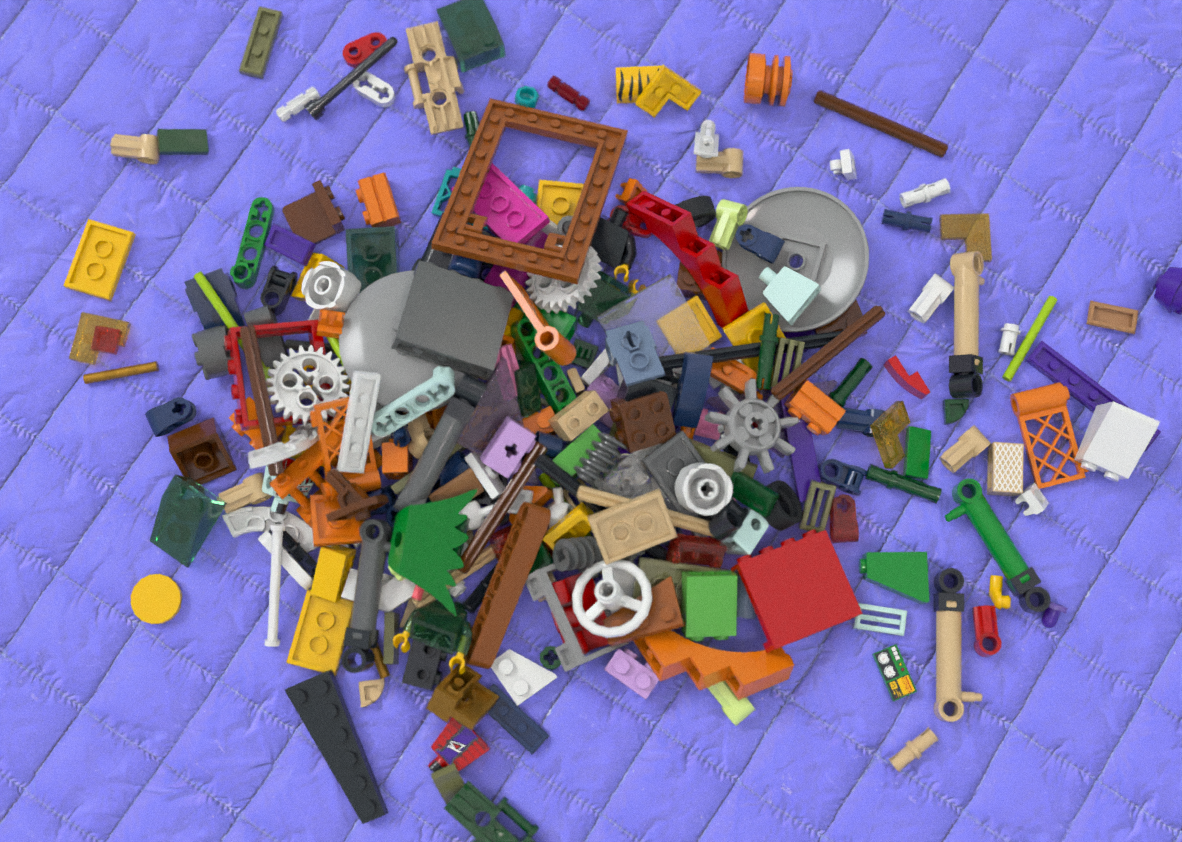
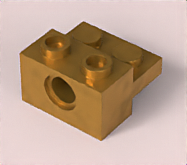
M458 664L435 688L426 709L446 723L451 718H454L472 731L497 703L499 696L480 684L479 681L482 675L466 664L465 672L460 675L461 664Z

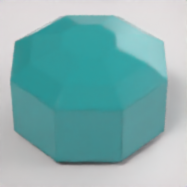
M523 86L517 89L515 103L525 107L536 108L539 94L535 88Z

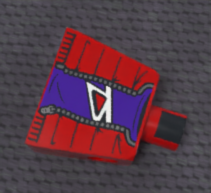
M451 718L431 746L438 756L428 767L432 772H436L455 763L457 769L461 771L491 748L474 730L471 731L454 718Z

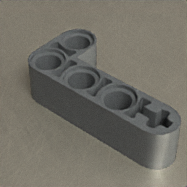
M268 305L244 313L247 326L278 323L274 312ZM283 336L257 338L261 360L266 367L275 369L273 361L281 362V353L289 357ZM287 380L283 383L286 387H294L296 385L292 380Z

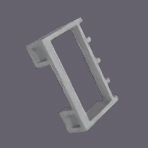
M551 564L528 575L526 586L533 601L543 597L546 598L566 642L555 648L565 672L629 643L608 646L584 657L547 575L557 571L555 565ZM585 568L579 569V573L584 572ZM598 574L593 576V580L598 577ZM605 609L604 612L607 618L610 616L608 610Z

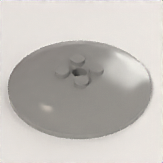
M789 187L775 190L759 197L748 205V213L743 225H752L785 241L774 264L764 261L755 254L744 250L736 240V233L730 249L723 250L722 267L738 275L748 310L750 311L765 302L772 315H780L778 325L783 332L814 330L831 323L846 312L859 296L869 269L867 238L860 221L852 210L833 195L808 187ZM751 233L748 236H743L745 242L748 239H753ZM794 256H801L803 258V263L798 268L790 266V260ZM784 266L816 282L822 289L792 326L763 295V291L768 285L761 281L759 276L766 267H769L777 274Z
M414 271L394 273L366 287L349 306L344 316L342 334L339 335L341 360L351 382L354 371L374 372L381 375L376 403L383 407L432 378L433 370L436 367L442 366L391 349L412 284ZM453 369L456 391L465 373ZM426 395L416 397V400L421 403L427 402L430 399ZM452 396L431 410L448 405ZM403 407L396 409V411L409 412L408 409Z

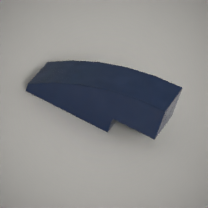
M684 352L682 372L678 378V393L675 398L673 412L674 425L697 428L708 389L713 356Z

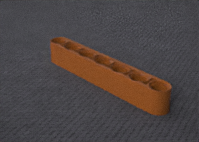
M523 502L520 506L470 631L463 658L465 664L484 669H490L493 665L551 519L549 508L529 502Z

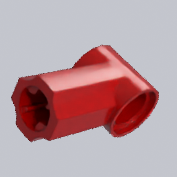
M995 606L972 607L975 631L974 649L978 655L990 657L999 652L1002 646L1001 638L998 636ZM984 638L992 641V651L984 649L982 645Z

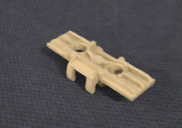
M438 21L406 28L413 63L406 65L404 70L409 76L414 97V109L425 108L431 135L464 128L455 91H458V94H463L464 88L459 80L457 60L454 56H446ZM430 50L435 52L436 56L432 61H426L422 58L424 52ZM426 72L430 93L422 94L418 73ZM446 99V102L442 105L435 104L437 100Z

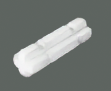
M310 87L305 91L304 95L301 93L287 102V106L279 107L276 110V114L281 121L285 122L291 118V114L295 115L305 109L304 105L310 100H319L320 95L314 87Z

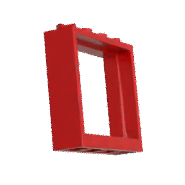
M319 319L254 325L257 338L308 333L309 344L313 346V351L317 352L320 347H323V355H326L323 336H317ZM240 326L230 327L228 335L224 336L225 349L230 350L231 360L227 361L229 375L234 377V384L231 385V395L233 400L237 399L238 409H234L235 423L240 424L241 431L260 429L258 420H249L238 345V340L241 339L240 328L243 327ZM328 383L320 385V388L323 390L331 389ZM317 396V398H318L319 401H323V400H324V399H321L319 396ZM327 414V421H331L334 417ZM289 416L287 419H283V417L273 418L275 427L303 424L302 419H298L293 424V416Z

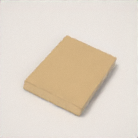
M659 489L587 517L606 565L677 537Z

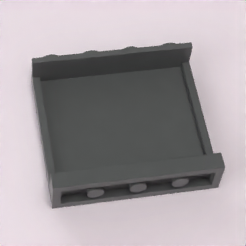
M419 260L413 274L412 284L391 349L488 381L495 369L514 296L503 287H495L484 283L480 279H472L461 275L457 271L438 267L432 262Z

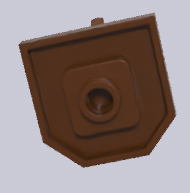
M335 468L326 474V481L339 493L337 499L341 507L326 514L328 522L351 520L353 518L356 519V522L371 517L370 512L388 503L386 495L369 497L357 483H350Z

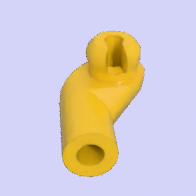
M990 575L989 597L994 606L1000 610L1001 608L1009 609L1011 597L1002 595L1003 576Z

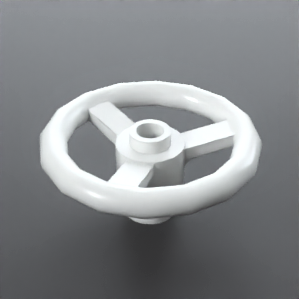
M620 559L608 565L605 564L604 560L596 562L592 567L586 568L576 581L572 593L573 611L580 624L592 634L606 638L625 636L637 629L648 616L652 603L651 584L644 571L630 561ZM613 568L625 570L636 578L641 587L642 601L624 595L623 590L614 580ZM602 571L603 580L595 588V596L598 601L585 612L582 602L585 585L594 575ZM623 606L637 612L632 620L617 627L608 628L593 622L605 609L616 610Z

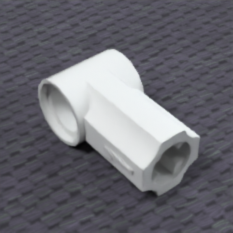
M935 273L922 289L921 295L908 310L911 317L924 324L935 312L939 304L942 305L950 295L954 286Z

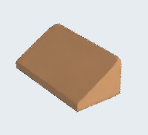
M469 468L428 497L432 502H436L478 489L474 495L476 497L484 491V488L473 470Z

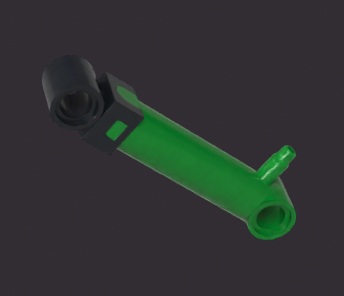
M971 478L957 483L953 487L952 497L959 506L945 515L946 521L950 522L966 514L1007 579L1004 582L1013 596L1020 595V607L1027 613H1038L1046 610L1050 604L1049 593L1042 587H1035L1041 583V580L1033 567H1028L982 494L981 485L978 481ZM963 486L971 490V498L964 497L962 494ZM1031 594H1035L1039 598L1037 607L1033 606L1030 602Z

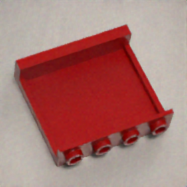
M816 529L802 534L803 538L795 541L794 537L781 542V547L776 549L773 546H768L759 550L760 555L753 558L751 554L736 559L738 563L730 568L732 571L738 570L767 638V642L763 643L766 653L863 614L826 530L817 533Z

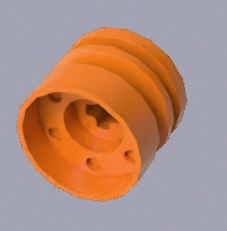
M749 53L745 76L744 103L760 104L763 94H768L769 105L774 104L775 95H778V106H785L792 85L791 56H783L782 65L779 66V55H774L771 65H766L765 54Z

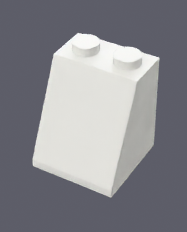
M1116 402L1097 405L1074 460L1082 463L1081 467L1092 472L1099 470L1103 472L1104 477L1109 480L1118 482L1121 479H1129L1158 428L1160 421Z

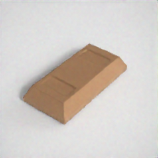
M1090 301L1086 324L1135 334L1139 310Z

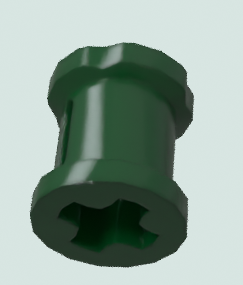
M547 646L540 653V662L547 669H556L561 665L559 658L554 660L553 665H549V661L544 660V656L549 655V651H553L554 655L557 656L555 646Z

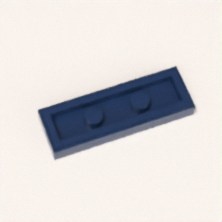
M493 684L489 690L498 695L499 699L488 714L533 755L549 735Z

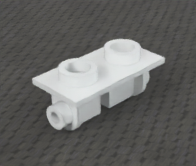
M705 120L701 124V131L695 132L694 154L703 158L718 157L719 135L715 134L716 126L712 120Z

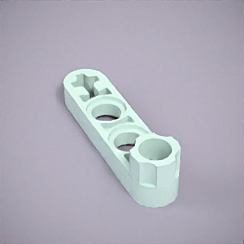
M442 366L436 367L433 370L432 378L376 411L371 431L377 436H387L453 396L455 392L453 369ZM426 395L430 399L427 402L421 403L416 400V397ZM403 407L408 409L409 412L405 415H400L395 410Z

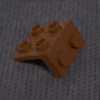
M321 180L312 183L315 192L284 206L282 209L292 232L315 244L345 230L341 222L345 220V217L339 206L334 208L331 200L335 199L329 185L324 187Z
M659 391L630 401L620 397L610 400L612 408H609V414L617 428L615 439L627 447L625 450L632 453L664 443L676 435L668 396L665 392Z

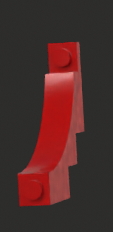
M642 191L626 203L628 211L643 218L647 229L675 254L692 275L707 299L718 326L723 328L749 312L738 275L721 267L715 244L698 236L691 212L646 191Z

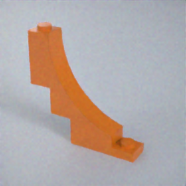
M672 630L633 640L660 682L687 672L699 691L726 681L738 700L788 680L795 665L791 656L782 647L766 653L765 650L755 652L723 651L692 642Z

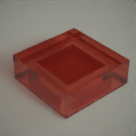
M95 326L90 349L96 352L117 355L122 331L120 329Z

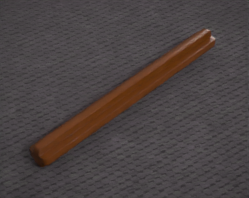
M819 90L814 98V103L932 154L943 157L947 152L948 144L827 92Z
M877 305L871 308L771 389L774 398L782 400L884 318L885 312L883 308Z
M254 325L243 326L240 328V334L263 446L267 447L277 443L278 438ZM282 460L267 465L270 476H277L284 472Z
M535 442L534 447L521 463L519 470L513 475L461 555L464 567L457 569L464 574L469 572L536 469L534 465L536 458L540 454H546V446L540 442Z

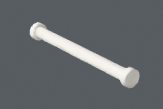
M270 524V530L273 533L268 635L264 645L271 647L280 646L278 620L283 531L286 530V525Z

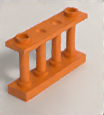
M343 417L335 425V428L341 432L344 431L346 417ZM332 430L326 438V443L334 448L341 435ZM319 440L289 465L283 473H280L269 483L280 498L284 499L290 494L301 505L296 511L311 528L310 498H307L297 486L309 477L319 488L313 495L323 494L321 483H324L325 479L316 471L323 464ZM374 449L376 467L378 469L382 466V456ZM337 455L330 462L335 469H337L339 459Z

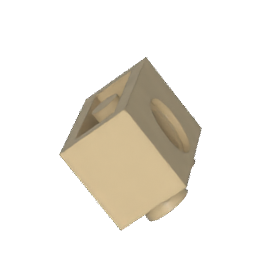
M595 390L585 391L549 419L548 422L563 441H572L606 414L609 409Z

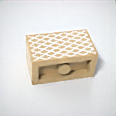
M993 442L988 446L987 495L1018 496L1023 493L1024 444Z

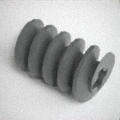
M601 432L597 434L601 442H591L595 450L586 449L585 451L589 459L583 457L579 459L583 467H573L581 479L596 489L598 488L594 481H604L600 473H610L606 464L613 466L616 464L612 456H622L618 447L627 449L625 445L611 435Z
M595 536L560 539L553 549L554 565L561 572L590 568L596 562L604 560Z

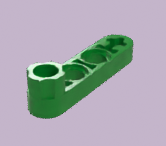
M265 197L256 198L251 204L235 266H232L230 269V275L234 282L242 289L252 288L257 281L266 247L264 244L271 228L274 206ZM263 204L268 209V211H263L261 217L263 221H266L265 223L259 220L260 212L257 209L258 207L262 208ZM255 226H260L263 228L262 235L257 238L250 235L251 229ZM248 249L257 250V256L253 260H246L244 257L245 252ZM247 269V277L240 279L239 276L244 275Z

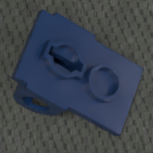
M222 268L204 274L238 326H246L234 299L237 293L228 273L224 274ZM192 278L184 281L186 285L185 292L193 311L197 312L204 330L226 325L196 280Z

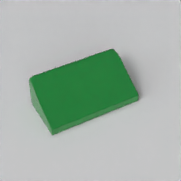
M912 426L906 429L903 476L928 480L931 444L930 430Z

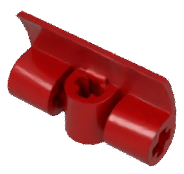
M579 573L551 584L583 654H586L592 649L608 645L609 643L606 637L592 634L584 628L573 611L572 593L577 579L582 574ZM593 577L585 585L582 595L585 612L598 601L595 596L596 586ZM603 611L593 622L604 626L605 612ZM551 612V615H552L553 622H554V624H555L556 630H557L558 634L560 633L562 642H563V644H564V643H566V642H565V640H564V638H563V636H562V634H561V631H560V629H559V627H558V625H557V622H556V620H555V618H554V616H553V614H552V612Z

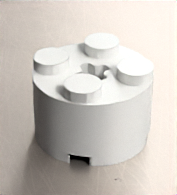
M323 261L318 263L320 265L315 269L311 268L303 279L302 294L305 295V302L319 312L320 310L345 312L346 314L353 300L360 294L362 286L360 280L354 274L334 262Z
M690 464L680 470L675 482V494L678 503L693 513L702 515L716 514L730 502L733 486L731 479L721 467L714 464ZM701 486H706V491H701Z

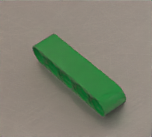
M529 318L517 320L511 326V335L515 339V343L544 398L556 415L577 397L560 365L541 350L540 356L538 358L534 357L532 349L536 345L535 336L538 331ZM523 323L529 329L527 336H524L520 330ZM546 367H548L552 372V376L549 380H547L544 376V370ZM558 389L563 392V399L560 402L555 396Z

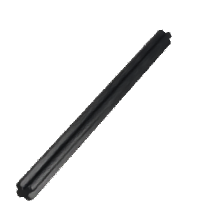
M844 330L786 339L805 342L803 350L822 348ZM761 342L691 353L713 356L712 363L759 357ZM778 343L775 344V354H776V349H777V344H778ZM788 344L784 345L783 353H787ZM684 353L659 357L664 370L682 368Z
M540 454L536 458L534 465L577 498L578 488L583 484L547 456ZM580 500L595 513L608 509L604 506ZM660 544L644 550L656 559L681 562Z

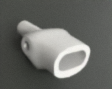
M563 487L553 488L554 502L550 503L547 507L551 511L549 528L573 510L571 504L564 502Z
M470 501L459 512V514L467 515L470 519L467 531L479 529L485 520L484 517H487L495 504L481 508L477 501Z

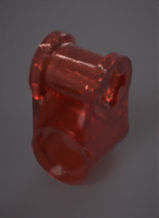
M839 495L833 499L829 513L831 542H858L859 527L855 501L849 495ZM841 501L843 505H847V509L843 510V512L842 509L837 508V504L841 503Z

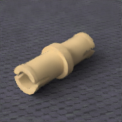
M927 727L914 740H908L905 743L906 746L888 760L900 772L901 769L915 758H921V753L937 742L938 738Z

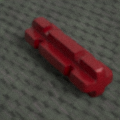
M552 76L547 83L548 88L554 92L557 91L559 96L572 105L575 103V107L579 110L585 111L590 104V100L584 95L580 96V92L567 83H562V80L557 76Z

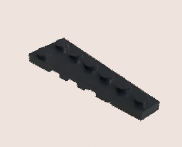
M328 670L285 689L287 696L362 824L386 815L388 810L333 671Z

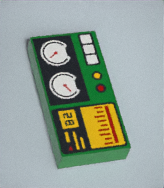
M897 644L872 654L892 701L917 692Z

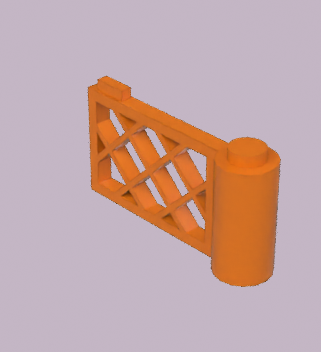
M504 271L500 274V277L538 331L535 336L536 346L558 365L570 364L576 356L575 346L548 324L535 303L529 298L530 296L524 287L509 273Z
M1060 382L1013 393L1010 396L1011 407L1018 420L1033 480L1039 489L1086 478L1085 472H1089V470L1081 467L1082 463L1074 460L1078 447L1066 406L1067 400L1070 399L1068 388ZM1061 412L1063 424L1060 429H1057L1048 422L1053 414ZM1047 416L1045 420H1042L1039 417ZM1034 419L1042 424L1036 436L1027 430L1025 421ZM1045 427L1057 433L1051 445L1039 438ZM1060 436L1069 441L1070 447L1066 454L1054 447ZM1036 442L1048 448L1042 459L1034 455L1033 448ZM1052 451L1063 457L1057 468L1046 462ZM1067 460L1075 464L1076 475L1068 476L1061 471ZM1043 465L1055 472L1051 480L1044 483L1041 482L1039 475ZM1058 475L1064 477V478L1056 479Z
M349 397L313 405L314 411L309 412L312 427H317L325 476L331 471L330 462L334 456L340 454L339 449L341 448L343 432L336 429L335 425L342 415L346 417L345 411L348 408ZM332 408L338 413L331 423L328 424L322 420L321 411ZM332 430L341 435L334 448L326 443V438ZM371 436L367 453L369 461H366L364 473L340 472L350 483H357L365 493L381 488V479L376 467ZM325 479V482L321 483L324 497H329L330 501L338 500L337 496L339 493Z

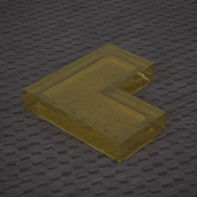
M989 213L941 214L939 216L940 240H965V252L979 251L984 262H991Z
M82 312L69 359L95 365L101 342L125 347L131 323Z
M903 401L894 402L870 425L885 469H893L905 457L898 434L910 423V419Z

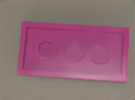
M492 163L473 214L487 217L486 227L497 238L524 244L550 223L549 217Z

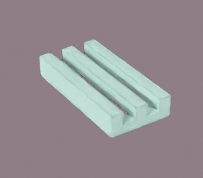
M858 603L861 611L868 610L900 615L901 619L896 620L861 614L855 617L854 629L904 636L907 617L906 610ZM860 620L899 625L900 627L898 630L860 624Z

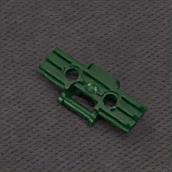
M469 780L444 807L451 816L475 837L471 842H536L532 836L539 827L536 824L532 825L508 803V798L504 796L495 805ZM482 811L487 812L491 818L485 826H480L475 821L476 815ZM501 811L526 833L522 838L510 833L500 823L496 816Z

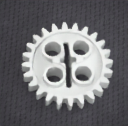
M590 246L578 284L527 272V275L531 278L526 281V284L529 286L526 291L531 295L529 298L541 310L544 309L548 313L552 310L555 314H558L560 308L566 313L570 305L573 309H576V302L584 303L583 296H591L592 294L589 289L597 288L594 280L601 278L597 273L602 270V267L598 264L601 261L597 256L598 253Z
M300 345L298 353H295L290 348L289 357L281 353V362L274 360L273 367L275 369L268 370V375L272 377L266 379V384L270 386L267 388L268 394L272 396L270 404H277L275 407L276 413L284 410L283 419H287L290 415L293 416V424L298 419H302L303 425L306 426L308 419L310 420L309 412L314 411L313 405L348 397L344 392H349L350 385L345 384L349 382L348 375H343L345 373L344 366L338 367L340 364L339 358L331 360V351L323 355V347L314 352L312 345L309 346L308 351H304L302 345ZM311 365L316 369L313 372H306L303 368ZM296 369L299 372L300 376L292 370ZM287 380H292L296 385L294 387H286L283 383ZM328 383L332 385V389L323 390L320 388V385ZM317 396H319L321 399H324V400H323V401H319L318 398H317ZM308 398L311 399L313 403L309 406L302 405L300 401L302 399ZM332 408L321 411L322 420L327 422V414L335 417L336 411Z

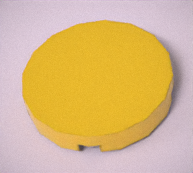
M161 574L148 575L140 579L134 586L131 593V607L134 614L140 620L150 624H164L172 620L179 612L182 591L179 585L170 577Z

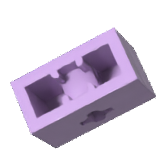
M506 416L479 458L482 463L509 478L511 473L515 474L519 470L522 463L520 460L525 452L529 453L534 447L536 435L514 419ZM506 445H508V446H512V445H513L514 450H513V451H511V450L506 451V450H505V446H506Z

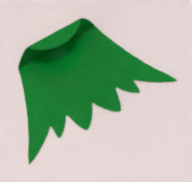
M478 489L441 501L409 505L397 513L394 523L388 565L395 573L431 594L455 616V606L446 585L455 587L456 583L447 570L464 567L461 558L452 549L465 543L469 536L456 529L455 526L468 518L467 515L459 514V512L471 501Z

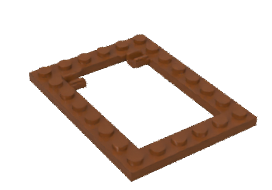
M490 98L432 240V249L578 284L627 139L628 130ZM506 127L597 148L567 235L564 236L550 232L544 249L483 235L482 231L483 227H486L487 217L472 214Z

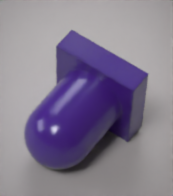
M1050 601L1049 607L1043 613L1042 624L1046 628L1054 627L1060 613L1066 614L1067 608Z

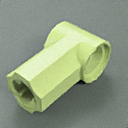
M722 199L718 203L716 208L717 221L709 239L710 242L715 244V247L723 250L730 249L738 226L743 225L746 220L747 206L726 199Z
M726 681L707 688L720 703L721 709L735 726L755 711V708L746 697L738 700Z

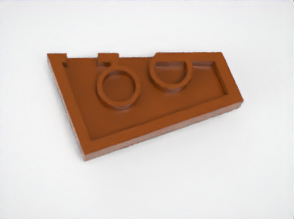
M671 576L651 588V607L648 616L641 625L625 636L607 638L610 646L685 626ZM642 595L636 598V600L642 601ZM622 607L603 620L604 626L608 628L621 626L632 620L637 612Z

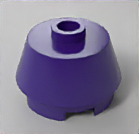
M1169 267L1164 275L1161 274L1155 283L1154 299L1169 313L1175 312L1181 315L1182 268Z

